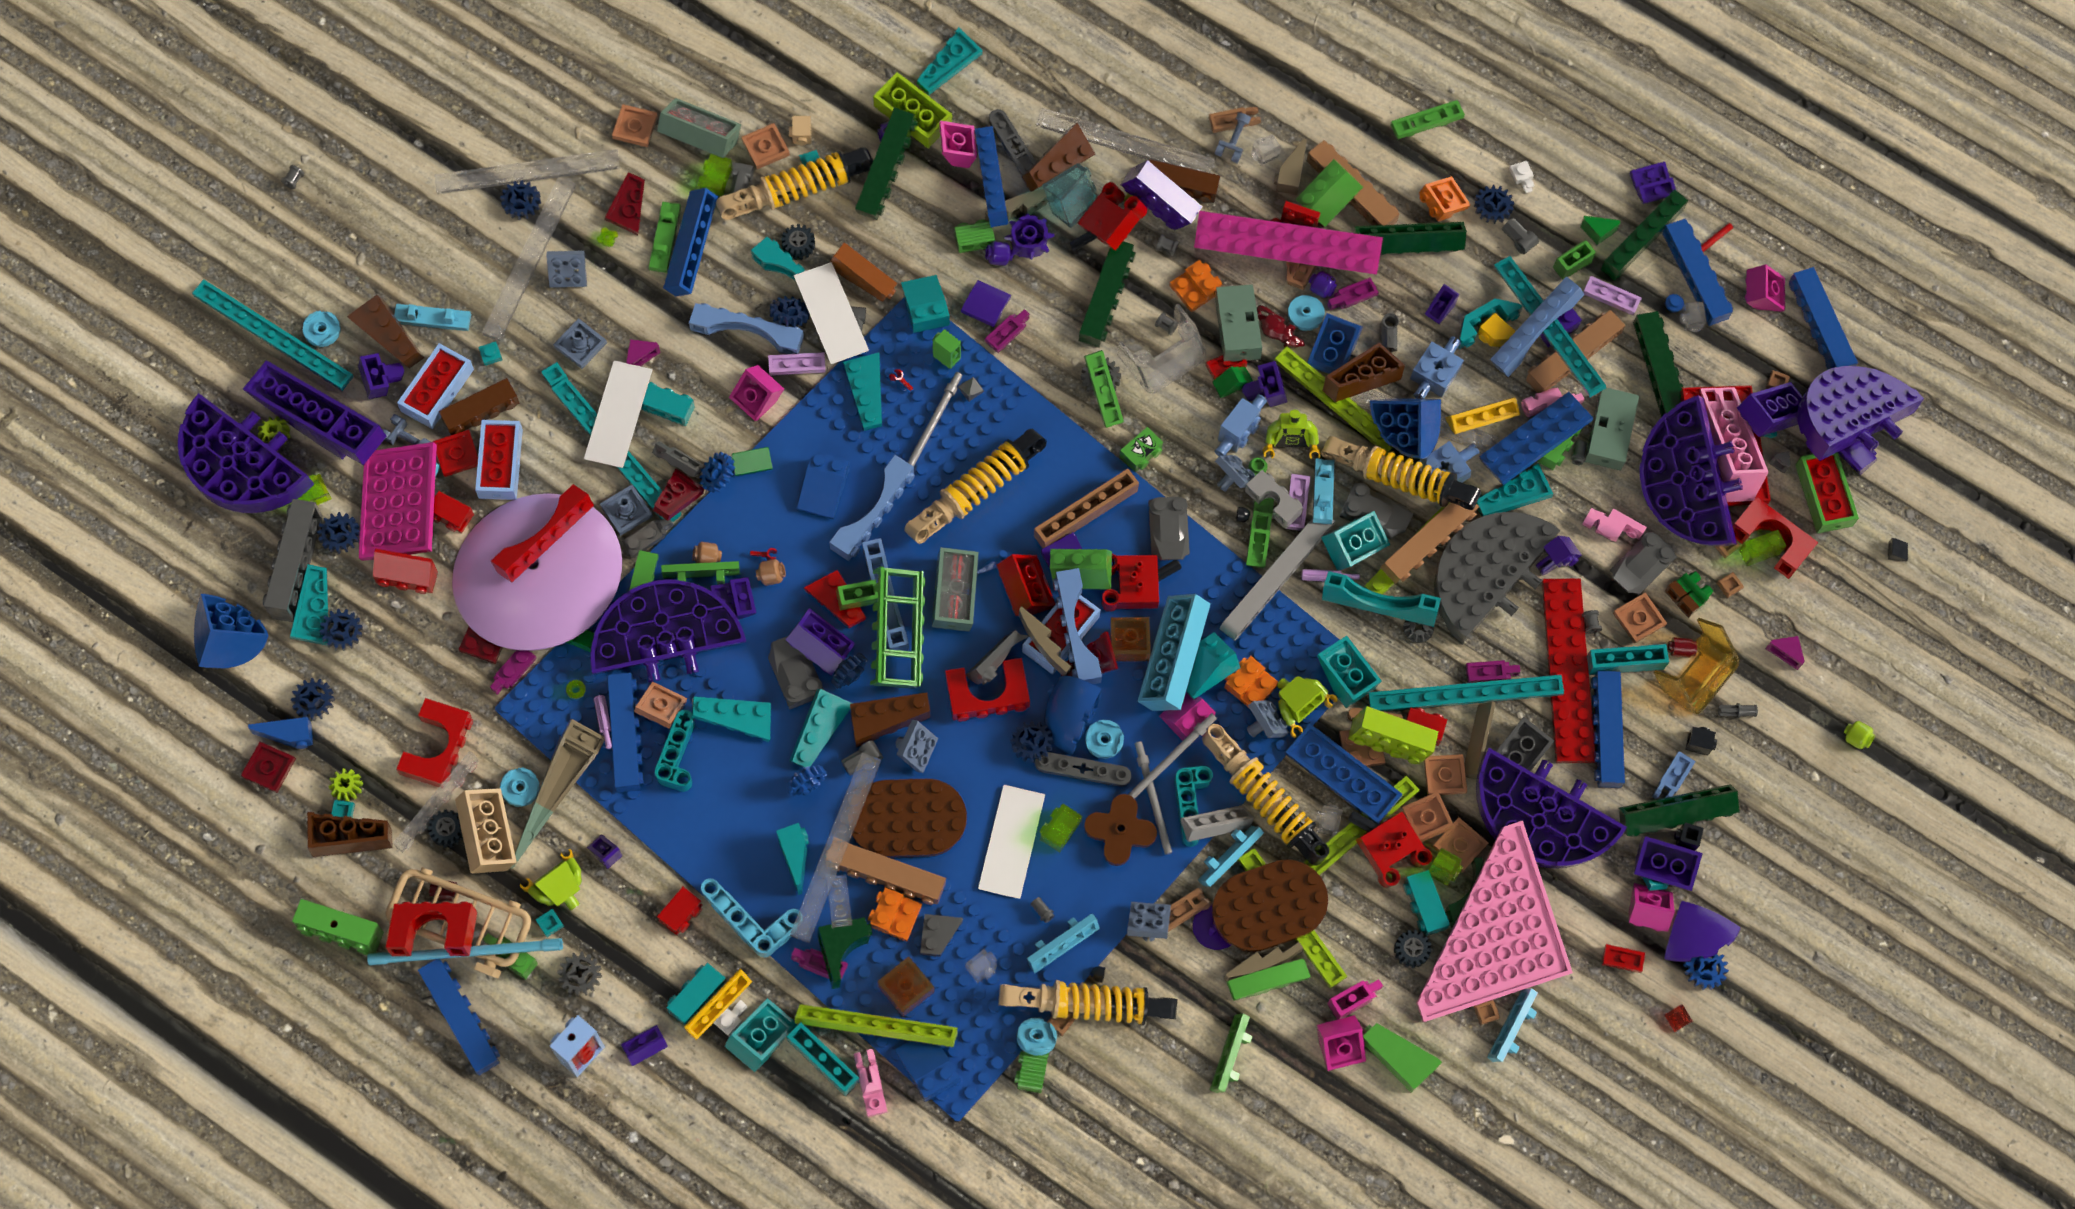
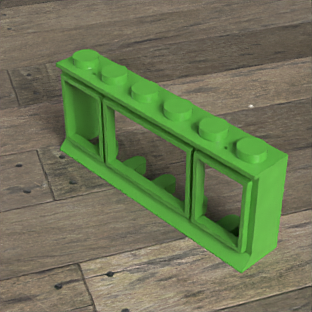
M880 566L873 570V574L879 575L878 583L873 586V591L878 592V602L873 604V611H878L877 621L872 625V630L877 631V640L872 643V649L877 651L876 660L871 663V668L876 669V679L870 681V685L914 689L920 687L923 681L921 665L924 659L922 654L924 615H922L925 604V597L923 596L925 577H923V571L892 569ZM888 575L913 578V598L888 595ZM887 602L913 604L912 652L886 649ZM886 656L911 658V680L885 678Z

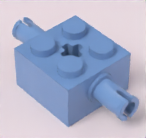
M1450 337L1444 348L1434 342L1430 343L1410 377L1411 380L1420 384L1413 394L1416 399L1419 395V399H1425L1429 391L1443 397L1460 371L1464 361L1454 354L1461 344L1458 338L1454 343L1456 337Z
M1258 394L1252 403L1244 398L1239 401L1220 427L1218 441L1221 443L1214 451L1218 456H1225L1230 449L1237 452L1239 448L1243 449L1249 440L1247 439L1250 434L1254 435L1259 428L1261 408L1267 403L1265 397Z
M1449 441L1419 462H1422V470L1426 465H1431L1432 472L1435 468L1440 470L1443 467L1448 468V472L1456 473L1457 481L1463 483L1471 477V469L1466 464V461L1479 454V450L1472 443L1469 447L1459 452Z

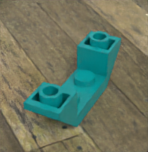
M1495 298L1465 315L1459 336L1461 344L1458 348H1468L1475 343L1477 332L1474 327L1478 326L1483 319H1489L1494 313H1497L1505 322L1515 321L1520 317L1523 306L1519 303Z

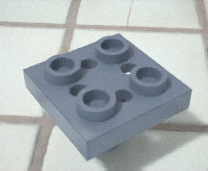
M547 251L549 287H587L584 251Z
M578 318L553 345L554 348L583 369L607 344V340Z
M1236 455L1219 456L1215 460L1226 473L1217 483L1218 487L1222 486L1220 489L1225 492L1234 482L1240 488H1246V484L1255 477V474L1250 469H1246L1242 465V460Z
M633 485L628 486L600 503V507L620 536L653 517Z
M1253 701L1248 705L1257 719L1256 722L1247 727V731L1252 737H1256L1263 730L1268 738L1284 737L1289 733L1286 722L1279 717L1276 712L1277 708L1272 702Z
M912 720L904 738L899 737L896 740V748L899 749L897 755L915 771L923 773L938 738L919 721Z
M1131 902L1127 936L1143 937L1145 941H1148L1149 937V942L1155 940V938L1167 939L1171 905Z

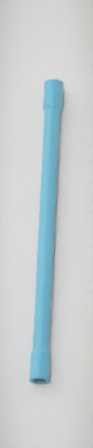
M561 938L544 939L542 941L471 946L470 956H450L445 948L412 951L411 956H391L387 952L369 953L367 961L369 965H383L395 962L534 951H559L563 949V941Z

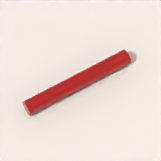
M1731 223L1726 224L1701 245L1702 251L1705 252L1731 231L1733 225Z

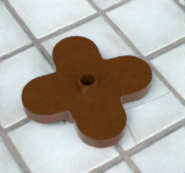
M1121 794L1113 799L1109 814L1101 812L1092 813L1086 818L1084 824L1085 832L1091 839L1104 841V858L1113 866L1125 864L1129 860L1133 846L1149 847L1155 842L1157 837V829L1152 822L1136 817L1137 802L1128 794ZM1121 827L1125 830L1120 832L1117 828Z

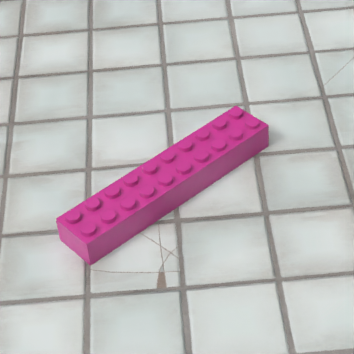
M1199 211L1194 248L1377 275L1383 237Z

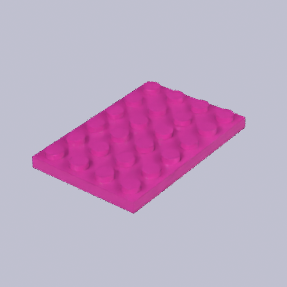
M434 442L375 450L364 464L359 559L361 561L374 560L375 548L408 555L432 552L437 445Z

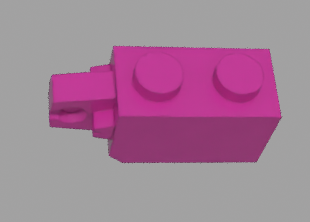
M1379 979L1371 984L1363 980L1331 998L1328 1006L1337 1020L1342 1019L1372 1002L1377 996L1375 992L1382 989L1383 985Z

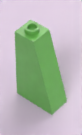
M1378 1023L1373 1027L1368 1025L1362 1031L1364 1045L1411 1093L1442 1063L1437 1057Z

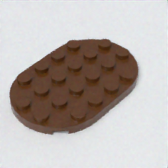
M936 779L881 780L867 785L855 796L849 809L848 820L852 837L863 849L888 858L932 857L949 851L962 838L967 823V812L964 801L959 793L943 781Z
M1279 860L1237 874L1225 881L1215 895L1212 904V919L1217 932L1228 944L1243 951H1263L1308 935L1315 930L1327 912L1328 893L1324 881L1313 868L1296 860Z

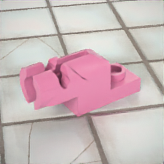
M1551 388L1537 393L1534 398L1530 396L1522 400V410L1527 417L1537 415L1562 397V394L1558 388ZM1582 393L1572 394L1582 405L1584 401Z
M1591 508L1582 523L1588 529L1596 526L1595 533H1599L1615 542L1622 531L1626 532L1629 537L1640 540L1647 528L1614 508L1609 517L1605 513Z
M870 1049L867 1050L868 1067H864L860 1052L854 1054L868 1117L888 1113L874 1051Z

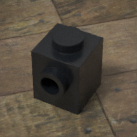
M1692 727L1688 732L1685 750L1708 756L1712 750L1716 749V732L1710 731L1707 727Z
M1684 823L1680 829H1676L1674 840H1677L1676 845L1696 851L1700 846L1704 828Z

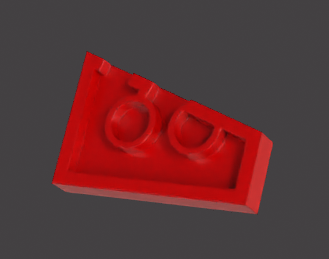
M838 570L804 587L808 594L817 599L821 605H824L848 628L866 620L860 607L846 610L839 609L836 590L838 586L846 585Z

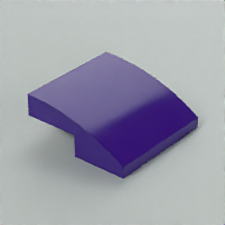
M1665 162L1629 172L1642 204L1664 199L1674 189L1676 190L1673 177L1670 178Z
M978 280L967 297L961 313L994 327L1000 319L1002 311L1010 301L1011 295Z
M749 577L710 586V591L720 597L730 607L738 620L756 614Z

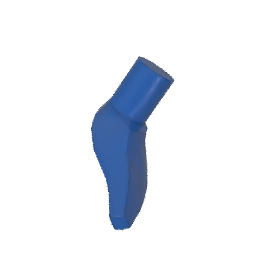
M1001 550L998 556L991 558L981 568L977 569V573L996 569L997 564L1007 558V552Z

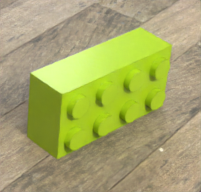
M898 72L873 96L874 107L889 119L894 107L915 114L918 125L915 132L912 131L911 136L928 149L940 137L939 122H952V114Z
M1366 706L1353 718L1348 739L1354 741L1357 745L1371 747L1374 751L1388 753L1391 757L1403 758L1411 764H1421L1434 753L1439 731Z

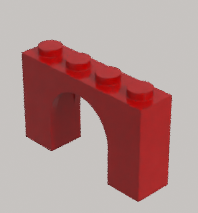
M1758 497L1754 499L1733 525L1735 538L1742 545L1756 530L1766 529L1776 533L1785 545V553L1774 569L1788 579L1791 578L1818 544L1810 535Z
M1022 658L1003 661L1002 668L1006 688L1000 697L991 701L979 700L971 694L967 684L965 668L946 670L945 679L953 720L961 722L969 720L970 717L985 718L988 714L996 713V715H1003L1008 711L1015 710L1016 712H1021L1029 708L1030 698Z
M425 698L418 716L421 722L446 730L449 734L448 745L440 755L433 758H423L403 751L396 770L401 776L444 789L445 784H448L451 780V769L458 762L459 755L457 754L459 749L465 745V735L467 730L471 729L473 719L468 711Z
M465 901L460 903L402 902L401 904H394L385 948L391 956H411L415 935L419 928L429 921L443 920L448 923L444 944L450 956H470L477 911L472 903Z

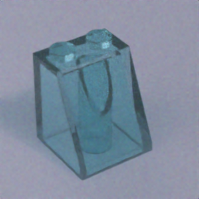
M1079 163L1042 185L1052 214L1070 228L1080 220L1097 198L1095 193L1097 190L1090 177L1092 175L1087 167L1084 168Z

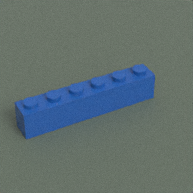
M993 126L975 129L990 227L1008 225Z
M707 188L691 190L688 196L663 287L675 297L692 294L718 198L717 195Z
M1686 218L1666 225L1662 235L1708 326L1728 320L1733 312L1732 304L1727 301L1724 288L1719 285L1717 275L1711 269L1709 259L1701 249L1700 241L1695 238L1692 225L1688 224Z
M1812 267L1793 273L1789 280V287L1791 291H1794L1797 305L1801 307L1804 313V320L1811 328V335L1817 341L1819 353L1823 355L1826 361L1827 370L1841 366H1856L1858 364L1857 359L1815 268Z
M1597 671L1591 679V688L1594 689L1592 707H1595V714H1593L1592 720L1593 725L1596 727V732H1594V744H1596L1594 762L1597 763V769L1594 772V780L1597 781L1598 788H1621L1625 784L1621 672Z
M631 673L608 675L615 788L617 793L641 790V784H644L643 772L639 770V765H643L642 753H638V746H641V736L637 734L640 720L639 716H636L634 712L638 704V697H634V690H637V680L633 679Z
M435 959L418 969V972L475 1072L480 1076L500 1064L498 1060L500 1054L495 1045L491 1047L488 1043V1040L491 1038L485 1028L483 1030L480 1029L478 1023L481 1021L476 1012L471 1013L468 1008L471 1003L467 996L460 994L459 989H461L458 980L456 978L452 979L449 975L452 970L447 961L442 962L441 959Z

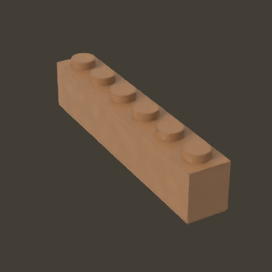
M1323 140L1308 153L1307 162L1319 174L1335 159L1363 186L1349 204L1372 226L1394 225L1397 223L1399 218L1397 208L1390 205L1384 195L1378 193L1373 188V185L1365 180L1356 168H1352L1348 164L1347 159L1336 152L1333 145Z
M1609 310L1606 314L1602 312L1593 324L1588 323L1583 327L1580 334L1575 333L1571 336L1587 360L1623 332L1626 325L1612 310ZM1555 351L1552 355H1546L1541 360V364L1538 366L1534 365L1528 370L1529 374L1526 381L1537 393H1541L1552 388L1570 374L1571 371Z
M1126 469L1034 528L1035 539L1042 548H1045L1077 531L1138 492L1139 482L1130 470Z
M1449 503L1380 568L1395 584L1399 580L1404 582L1411 575L1409 573L1411 569L1417 570L1425 563L1422 560L1426 556L1430 558L1438 551L1435 547L1439 544L1443 546L1451 539L1449 535L1452 532L1456 534L1464 527L1462 523L1465 520L1469 522L1477 515L1475 511L1479 506L1476 504L1473 510H1467L1459 505Z
M835 838L826 857V865L833 871L839 872L842 870L847 872V875L850 877L866 879L865 881L869 884L877 885L878 883L884 885V888L901 891L904 896L920 898L923 903L933 905V903L938 905L946 885L945 877Z

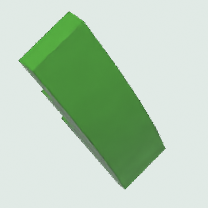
M1266 498L1259 504L1254 501L1246 566L1265 568L1274 499Z
M639 550L629 590L654 581V572L659 558L658 554Z
M1300 959L1227 982L1233 1001L1286 987L1291 983L1307 980L1311 976L1305 960Z

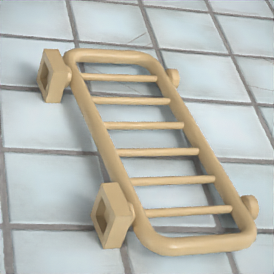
M423 867L420 871L410 869L402 873L386 909V919L390 923L393 906L398 903L407 880L410 877H415L421 881L411 903H416L424 882H428L438 886L432 903L437 902L441 889L444 888L456 893L452 903H456L459 895L474 899L472 902L474 908L477 901L491 906L475 946H480L495 908L509 913L497 944H501L513 914L523 919V925L515 943L525 941L531 926V917L528 912L520 908L521 904L512 900L507 904L432 875L433 871ZM444 921L439 934L426 930L427 923L419 928L416 935L444 945L446 937L443 934L448 923ZM511 953L507 959L497 957L496 955L474 956L485 960L484 964L477 962L474 970L499 979L501 971L495 969L496 965L502 967L511 966L515 963L520 953Z

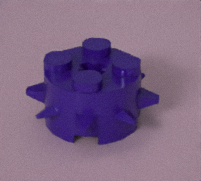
M1027 213L1026 216L1020 217L1017 222L1012 220L1009 222L1012 231L1004 239L1011 241L1013 255L1016 254L1019 257L1032 260L1034 257L1041 256L1044 252L1048 253L1050 251L1047 247V239L1054 237L1055 234L1048 232L1047 220L1045 218L1039 220L1038 217Z

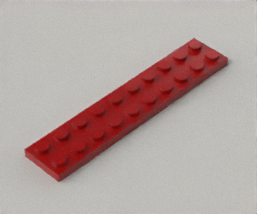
M1581 578L1543 579L1542 592L1549 676L1562 675L1564 695L1551 696L1556 763H1595L1584 617H1582L1584 610Z

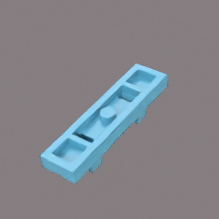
M396 304L394 314L400 324L461 331L469 330L471 319L470 311L410 304Z
M1317 458L1315 460L1313 523L1332 525L1334 460Z
M1251 826L1245 833L1235 829L1231 836L1236 842L1218 860L1210 856L1204 860L1209 869L1198 879L1202 886L1211 887L1264 834L1262 829Z
M1091 914L1079 923L1073 917L1068 921L1070 929L1047 945L1042 940L1038 941L1035 944L1037 952L1027 958L1031 970L1037 973L1099 930L1096 917Z
M1532 988L1521 990L1487 1057L1492 1062H1503L1508 1052L1510 1054L1517 1053L1519 1046L1513 1041L1524 1019H1534L1537 1014L1531 1008V1005L1538 992Z

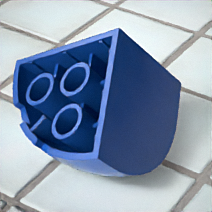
M1441 399L1370 400L1374 424H1377L1381 437L1389 446L1394 447L1405 456L1418 459L1426 458L1433 452L1440 433Z
M201 594L194 623V647L199 667L231 668L249 662L264 648L269 636L266 628L260 620H255L250 616L251 612L239 604L234 606L226 603L225 598Z
M1061 676L1055 685H1051L1047 693L1050 697L1045 709L1044 723L1047 725L1048 731L1051 730L1054 744L1060 750L1072 756L1099 707L1102 689L1087 681L1071 676Z

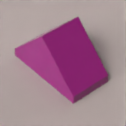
M630 339L626 363L636 366L644 365L660 354L659 345L657 342Z
M1798 636L1771 640L1765 648L1796 670H1799L1805 662Z

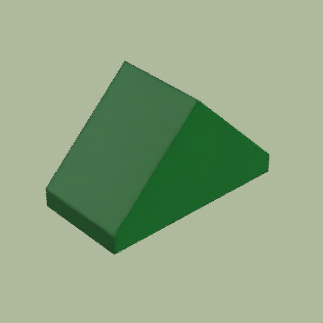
M1584 216L1580 227L1596 245H1599L1617 231L1620 220Z
M1230 367L1212 383L1220 398H1223L1241 390L1244 384L1252 382L1253 379L1246 367Z

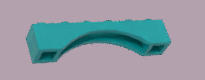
M765 237L751 249L752 259L764 270L784 274L795 280L794 275L805 272V269L800 264H796L788 252L784 253L780 249L779 244L769 237Z
M1328 571L1322 600L1432 627L1435 625L1441 600L1439 597L1426 594L1407 597L1382 595L1360 586L1347 575Z

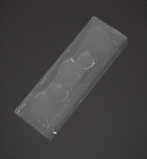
M846 875L826 877L832 928L852 925Z

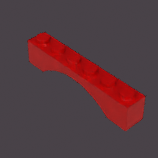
M572 484L559 497L555 513L539 532L519 544L504 548L491 560L496 572L511 583L518 578L594 506L589 494Z

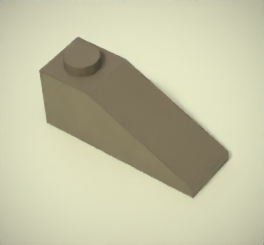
M1303 138L1282 164L1279 174L1275 173L1273 184L1277 185L1276 192L1292 195L1298 194L1307 139Z

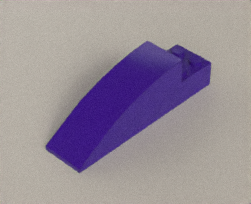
M267 360L243 388L246 393L275 415L286 420L293 428L342 460L345 456H348L364 465L387 437L382 428L375 422Z

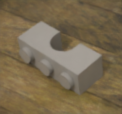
M1261 470L1246 484L1245 492L1258 504L1266 498H1272L1277 501L1278 506L1273 509L1272 517L1285 529L1302 515L1303 507L1301 502L1296 498L1293 499L1284 486H1279L1271 474H1266Z

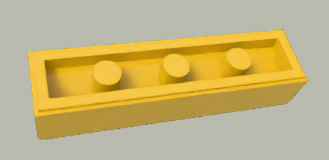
M1516 397L1447 416L1445 419L1453 434L1519 416L1520 411Z
M739 969L684 1026L692 1038L697 1040L752 983L751 979L742 969Z

